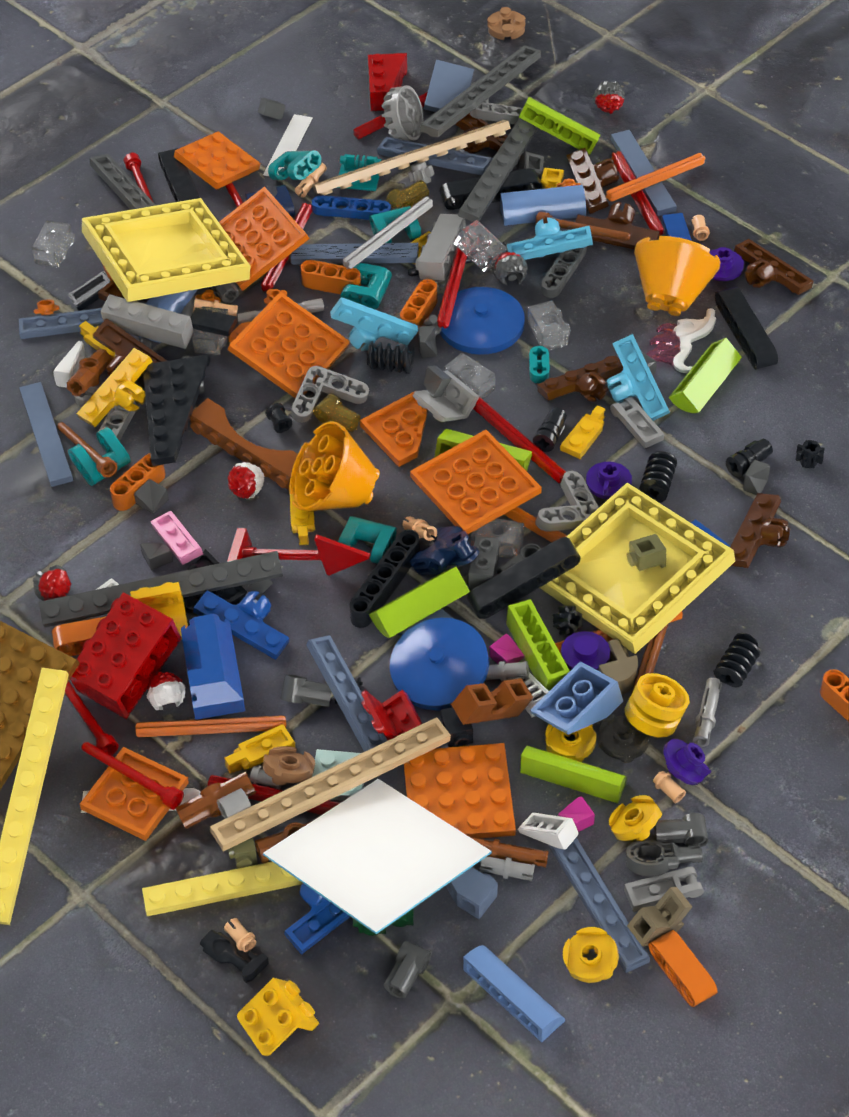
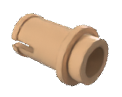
M695 215L691 220L694 227L693 236L699 241H704L708 238L710 230L706 226L705 217L703 215Z
M661 771L653 779L655 788L661 789L674 803H678L686 794V791L671 778L669 772Z
M237 918L231 919L230 921L236 929H233L227 922L224 926V931L237 943L236 947L238 950L244 952L251 951L256 945L255 935L252 932H248Z

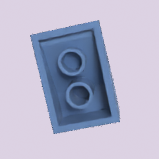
M580 661L530 712L569 735L607 718L623 702V698L616 680Z

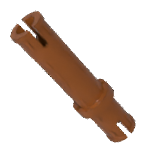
M470 837L492 851L488 857L504 860L508 857L512 858L511 861L535 864L544 868L547 866L549 854L547 850L500 843L498 839L489 841Z

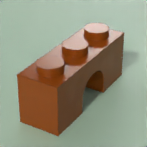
M522 678L504 680L492 692L489 691L485 683L466 685L451 705L462 724L465 725L518 717L533 700V696Z

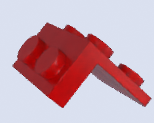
M403 689L383 703L367 690L361 692L364 699L362 705L374 719L371 721L373 727L379 734L383 732L387 740L423 724L408 694Z

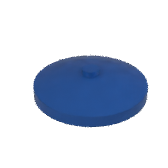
M490 287L467 288L458 291L449 326L447 328L442 327L440 335L450 346L462 352L479 355L497 353L509 348L521 337L525 324L524 311L520 303L513 296L502 290Z
M434 618L416 624L400 637L395 644L390 658V674L397 691L399 692L403 689L414 706L427 710L451 708V704L466 685L484 683L489 671V654L481 635L469 624L453 618Z

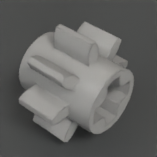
M426 161L411 165L412 170L408 172L410 182L415 181L417 186L431 182L430 177L435 174L432 165H426Z

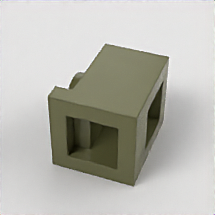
M657 534L630 541L629 552L627 553L628 563L631 567L636 566L639 571L658 565L661 568L666 567V548Z
M253 837L228 849L229 858H235L237 868L258 864Z

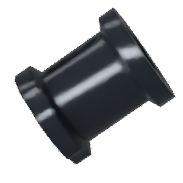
M274 403L267 408L265 414L273 422L275 432L283 433L292 427V419L286 415L283 404Z

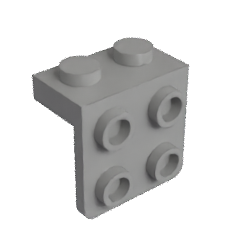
M448 370L443 372L452 379L442 397L433 398L428 390L415 391L412 395L417 400L419 406L428 409L433 413V417L440 422L467 419L480 397Z

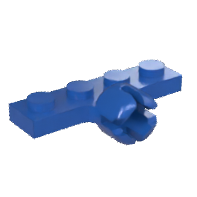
M208 590L194 606L193 612L199 616L215 614L219 616L221 621L225 622L224 618L230 620L233 636L275 660L289 643L288 636L263 622L271 611V602L265 595H262L257 601L255 598L259 595V592L250 591L239 604L233 605Z
M304 883L300 887L299 895L310 906L311 910L284 932V935L301 955L351 917Z

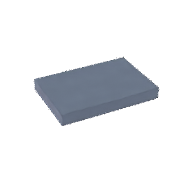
M436 60L424 109L437 112L469 88L474 69Z

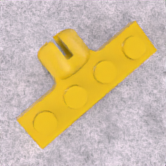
M133 348L76 413L78 417L96 427L114 406H121L127 411L139 410L140 407L133 403L136 401L143 405L146 396L145 391L142 390V387L135 384V381L147 369L148 365L153 362L151 358Z

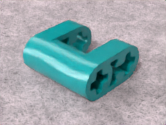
M314 150L287 151L269 165V177L272 180H284L289 176L292 180H303L321 165V155Z
M411 206L370 215L369 220L373 234H377L410 209ZM417 219L404 228L410 240L417 239L422 235Z
M358 263L353 268L360 271L361 284L367 285V287L348 284L343 288L340 297L372 309H377L392 279V273L385 267Z
M105 427L96 433L100 445L106 452L102 457L113 459L117 463V471L131 463L129 454L109 427ZM77 444L68 450L70 459L89 485L93 486L106 478L97 471L96 463L82 445Z
M350 516L338 542L354 548L358 540L374 543L370 560L372 563L378 564L395 541L397 528Z

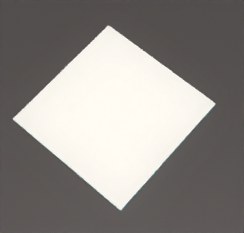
M377 779L271 847L263 855L372 932L378 934L490 855L492 851Z

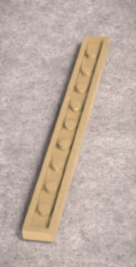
M501 120L312 184L315 193L327 195L332 193L334 188L340 187V189L351 187L354 181L366 182L372 179V175L379 174V176L391 173L390 169L398 167V170L409 167V163L414 161L418 163L428 161L431 155L436 154L439 157L448 154L449 149L456 148V150L468 147L467 143L475 141V144L487 140V136H502L506 134L505 130L511 129L508 120Z
M436 717L210 826L211 834L222 851H226L449 742L451 735Z

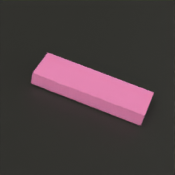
M172 511L151 521L154 530L182 565L203 555L201 547Z

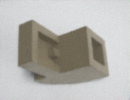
M614 639L608 643L611 650L610 662L599 665V672L616 680L621 695H623L634 686L637 677L638 658L637 655L629 657L626 647H622L619 640Z
M670 887L655 906L641 907L627 927L642 947L648 946L651 941L671 930L678 932L684 926L682 919L692 906L677 887Z

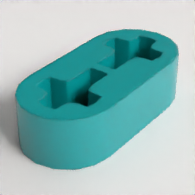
M535 346L529 352V377L532 382L539 384L548 379L550 373L549 351L543 346ZM537 369H541V374L537 372Z

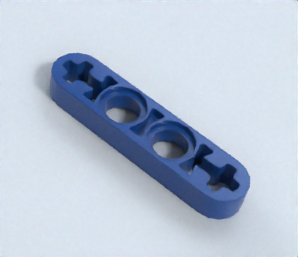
M318 195L312 199V210L314 214L320 216L369 220L370 215L390 211L391 204L382 200ZM338 206H346V208H343V209H338V208H336V207H338ZM360 207L366 208V210L363 211L357 209Z

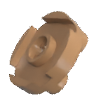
M509 7L501 8L500 11L493 13L487 19L488 32L494 38L505 40V37H511V39H516L525 32V16L511 11Z
M275 747L269 750V755L265 754L263 770L268 776L272 777V782L276 785L301 783L312 777L315 769V759L305 751L304 755L296 753L297 748Z

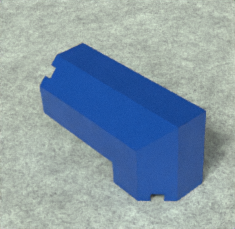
M215 614L193 617L189 621L190 625L185 628V625L181 628L195 720L245 711L230 620L224 618L225 622L221 621L219 616Z

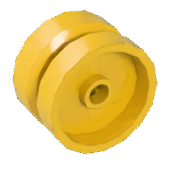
M657 673L645 674L639 678L624 708L625 716L630 724L646 735L657 738L668 737L674 734L690 703L689 695L677 681L665 675Z

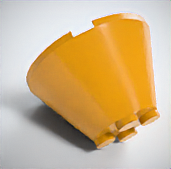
M659 236V240L649 241V237L641 239L637 242L634 253L645 300L648 303L647 308L654 311H668L670 315L680 316L681 312L686 311L719 271L721 264L717 255L715 257L709 253V248L683 238Z
M334 421L320 425L313 431L316 435L309 443L305 442L294 462L289 484V493L294 496L293 505L302 511L355 508L363 503L369 504L373 498L372 491L380 471L374 467L343 425Z

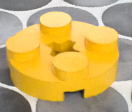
M548 724L545 732L546 750L548 752L583 762L584 758L588 757L595 749L597 736L593 725L567 735ZM571 734L575 735L574 741H568L565 736L570 737Z
M647 795L630 798L632 803L627 806L623 803L620 804L611 814L609 825L618 840L630 841L636 839L637 841H643L649 837L650 830L661 818L662 812L654 800Z
M586 927L576 931L577 934L571 939L569 938L563 948V960L570 975L574 979L586 983H595L611 978L619 960V952L614 939L606 931L597 927ZM590 949H594L595 954H598L593 960L583 957L584 954L589 953Z

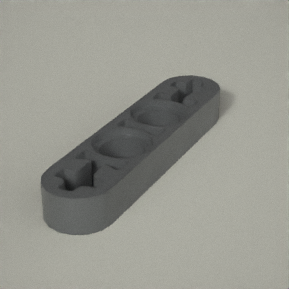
M587 247L577 248L576 252L572 249L560 253L542 280L541 292L545 297L554 298L561 293L586 255ZM564 259H572V260H574V261L568 263V262H565V261H563V260H564ZM556 272H563V273H565V275H563V276H558V275H555V273H556Z

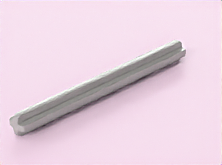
M428 197L421 199L342 260L343 266L347 269H352L432 208L433 200Z

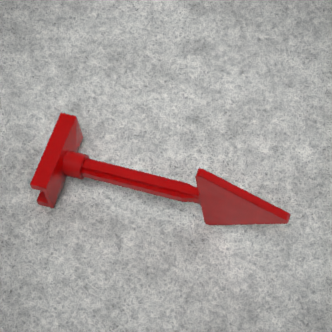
M237 528L227 562L278 551L279 560H321L326 574L330 576L368 560L370 553L320 535H315L314 539L318 550L257 549L256 547H251L252 542L247 529Z

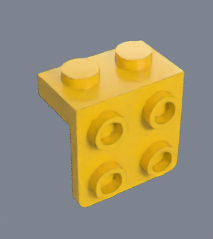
M167 582L161 586L151 588L142 587L130 592L131 597L172 618L182 638L181 628L184 625L187 628L188 623L179 582Z
M272 978L237 1014V1019L264 1056H270L297 1028L313 1031L320 1024L314 1016L315 1011L312 1006L303 1001L299 995L300 989L290 980L285 981Z

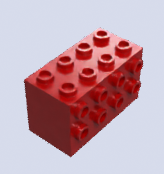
M123 592L119 598L113 601L108 615L99 621L96 632L91 639L86 640L82 647V652L77 658L80 664L70 678L76 690L127 719L148 689L150 679L161 670L182 639L173 619Z

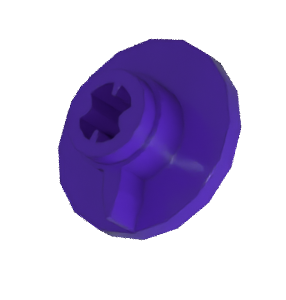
M726 247L709 251L712 256L715 257L717 255L721 261L720 269L712 279L729 281L741 275L744 261L740 255Z
M616 462L597 463L586 474V484L590 492L603 499H609L626 483L632 485V475L629 470Z
M582 631L573 633L562 643L561 655L571 670L580 661L599 671V665L609 662L611 651L609 644L602 636L594 632Z
M671 739L664 746L663 754L667 768L675 778L693 786L701 783L711 773V770L703 763L705 761V754L697 744H687L679 739Z

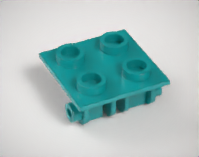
M341 155L339 175L382 160L378 159L377 156H367L366 158L363 155L362 161H360V155L356 156V160L355 155ZM379 174L372 175L371 180L362 183L359 180L354 181L351 187L345 189L376 191L380 176Z

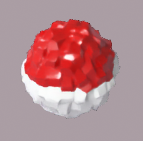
M250 462L237 463L229 472L228 487L237 497L243 499L254 498L262 490L264 473L259 467L250 464Z
M158 672L150 679L146 696L155 710H163V705L175 703L176 707L183 703L186 687L178 676L169 672Z

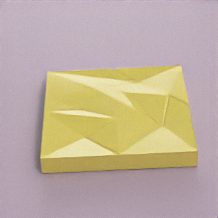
M201 198L82 218L83 235L127 302L250 280V264Z
M626 483L566 536L571 540L581 556L579 564L543 585L540 589L565 606H576V611L582 613V618L612 639H618L622 646L636 654L735 562L734 550L629 483ZM657 534L666 548V567L661 568L658 565L639 571L636 566L631 567L627 560L629 542Z

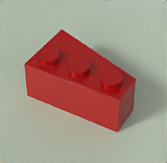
M407 53L368 55L371 111H384L382 104L385 102L383 99L391 88L402 85L403 77L407 74Z

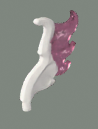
M712 308L707 309L704 319L686 318L677 320V325L673 323L660 325L656 332L664 331V333L650 340V345L657 344L658 346L650 350L646 355L657 362H665L674 366L681 373L688 374L692 367L685 366L684 361L692 350L691 343L706 337L713 330L716 323L715 310Z

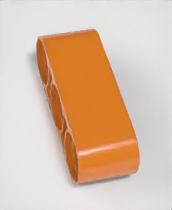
M306 260L300 266L302 285L308 289L341 295L343 288L348 284L361 286V274L356 268L347 269L342 265L316 260Z
M425 279L419 282L402 308L400 319L416 324L418 328L422 327L424 321L430 316L438 302L437 283L435 281Z
M149 453L114 481L110 486L114 508L119 511H125L136 504L134 493L148 479L158 484L163 481L166 475L164 464L152 466L151 454Z
M105 617L56 626L52 630L54 648L69 656L80 655L84 643L87 639L92 638L99 621Z
M828 670L823 676L820 690L821 697L849 722V678L839 670Z
M671 930L648 944L650 953L691 1007L699 1005L718 993L717 986L712 977L676 931Z

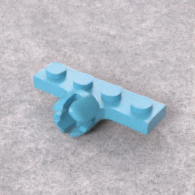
M547 218L548 223L545 224L544 220L541 219L535 226L536 236L534 238L507 244V250L510 253L519 254L524 260L554 253H563L576 248H585L593 245L590 226L560 231L559 223L555 219Z
M342 297L330 311L331 318L354 326L349 333V340L356 349H359L365 343L361 351L368 350L370 341L375 343L380 337L408 345L418 333V325Z
M633 334L612 343L623 366L621 373L608 378L606 381L613 400L620 403L625 398L636 397L643 410L653 421L669 414L670 411Z

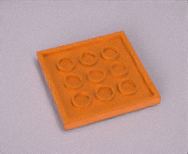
M265 186L219 221L220 225L251 266L250 280L235 282L242 291L310 239Z
M279 292L229 344L228 351L296 398L309 368L320 366L329 369L349 347L350 341L285 294ZM316 375L313 377L312 383L315 384L320 376Z
M487 430L478 433L410 471L412 480L454 526L462 528L467 534L474 532L542 493V487Z
M504 743L435 748L404 763L406 796L469 837L480 839L516 836Z

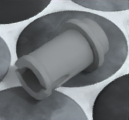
M259 765L252 768L250 774L251 782H254L256 785L261 784L280 790L282 785L274 784L272 777L268 776L263 770V766Z

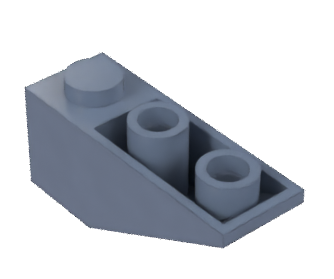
M471 867L448 883L446 888L459 908L480 919L497 898L498 883L491 875L483 874Z

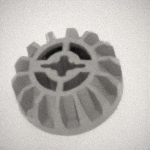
M410 86L391 88L383 98L385 102L382 104L384 109L382 117H385L386 120L384 127L389 129L388 134L395 139L405 141L417 140L422 134L420 127L421 123L424 122L420 99L415 90Z

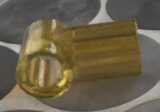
M420 180L402 191L393 189L387 195L386 201L391 204L393 209L407 206L412 207L413 204L429 196V189L426 183Z
M333 394L327 395L313 409L315 417L320 422L334 421L340 423L348 432H354L361 420L359 414L343 406L340 399Z

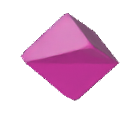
M507 633L489 646V657L497 664L500 661L516 663L524 658L522 651Z
M582 796L576 798L558 814L560 817L572 818L578 832L594 825L595 814Z

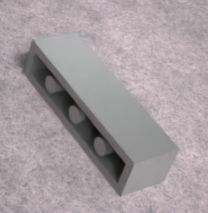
M457 214L439 215L437 221L433 224L431 234H428L426 244L422 246L420 257L416 259L415 266L416 270L419 271L420 279L445 281L452 266L458 240L462 236L465 237L467 233L464 218L459 217Z
M110 294L100 311L103 321L108 319L127 333L186 349L194 332L190 316L136 301L127 302L125 298Z

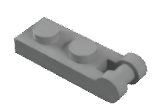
M633 397L625 398L620 404L616 402L610 405L613 416L620 419L644 449L664 440V433Z
M686 867L659 876L624 884V891L633 912L639 911L641 907L655 906L670 887H677L685 898H696L704 893L702 884L696 880L697 873L694 867ZM680 882H686L687 885L682 886Z

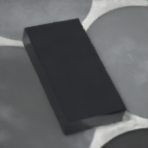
M102 271L68 295L78 311L83 310L98 300V292L110 282V279Z
M195 308L190 317L193 329L227 337L231 335L237 323L236 316Z

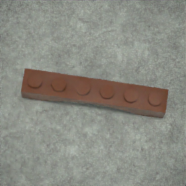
M209 398L193 410L192 416H190V426L196 434L207 438L213 445H218L229 455L237 457L242 462H250V464L256 465L261 469L265 477L275 481L281 488L289 490L292 468L298 455L292 450L267 449L245 440L229 424L225 409Z

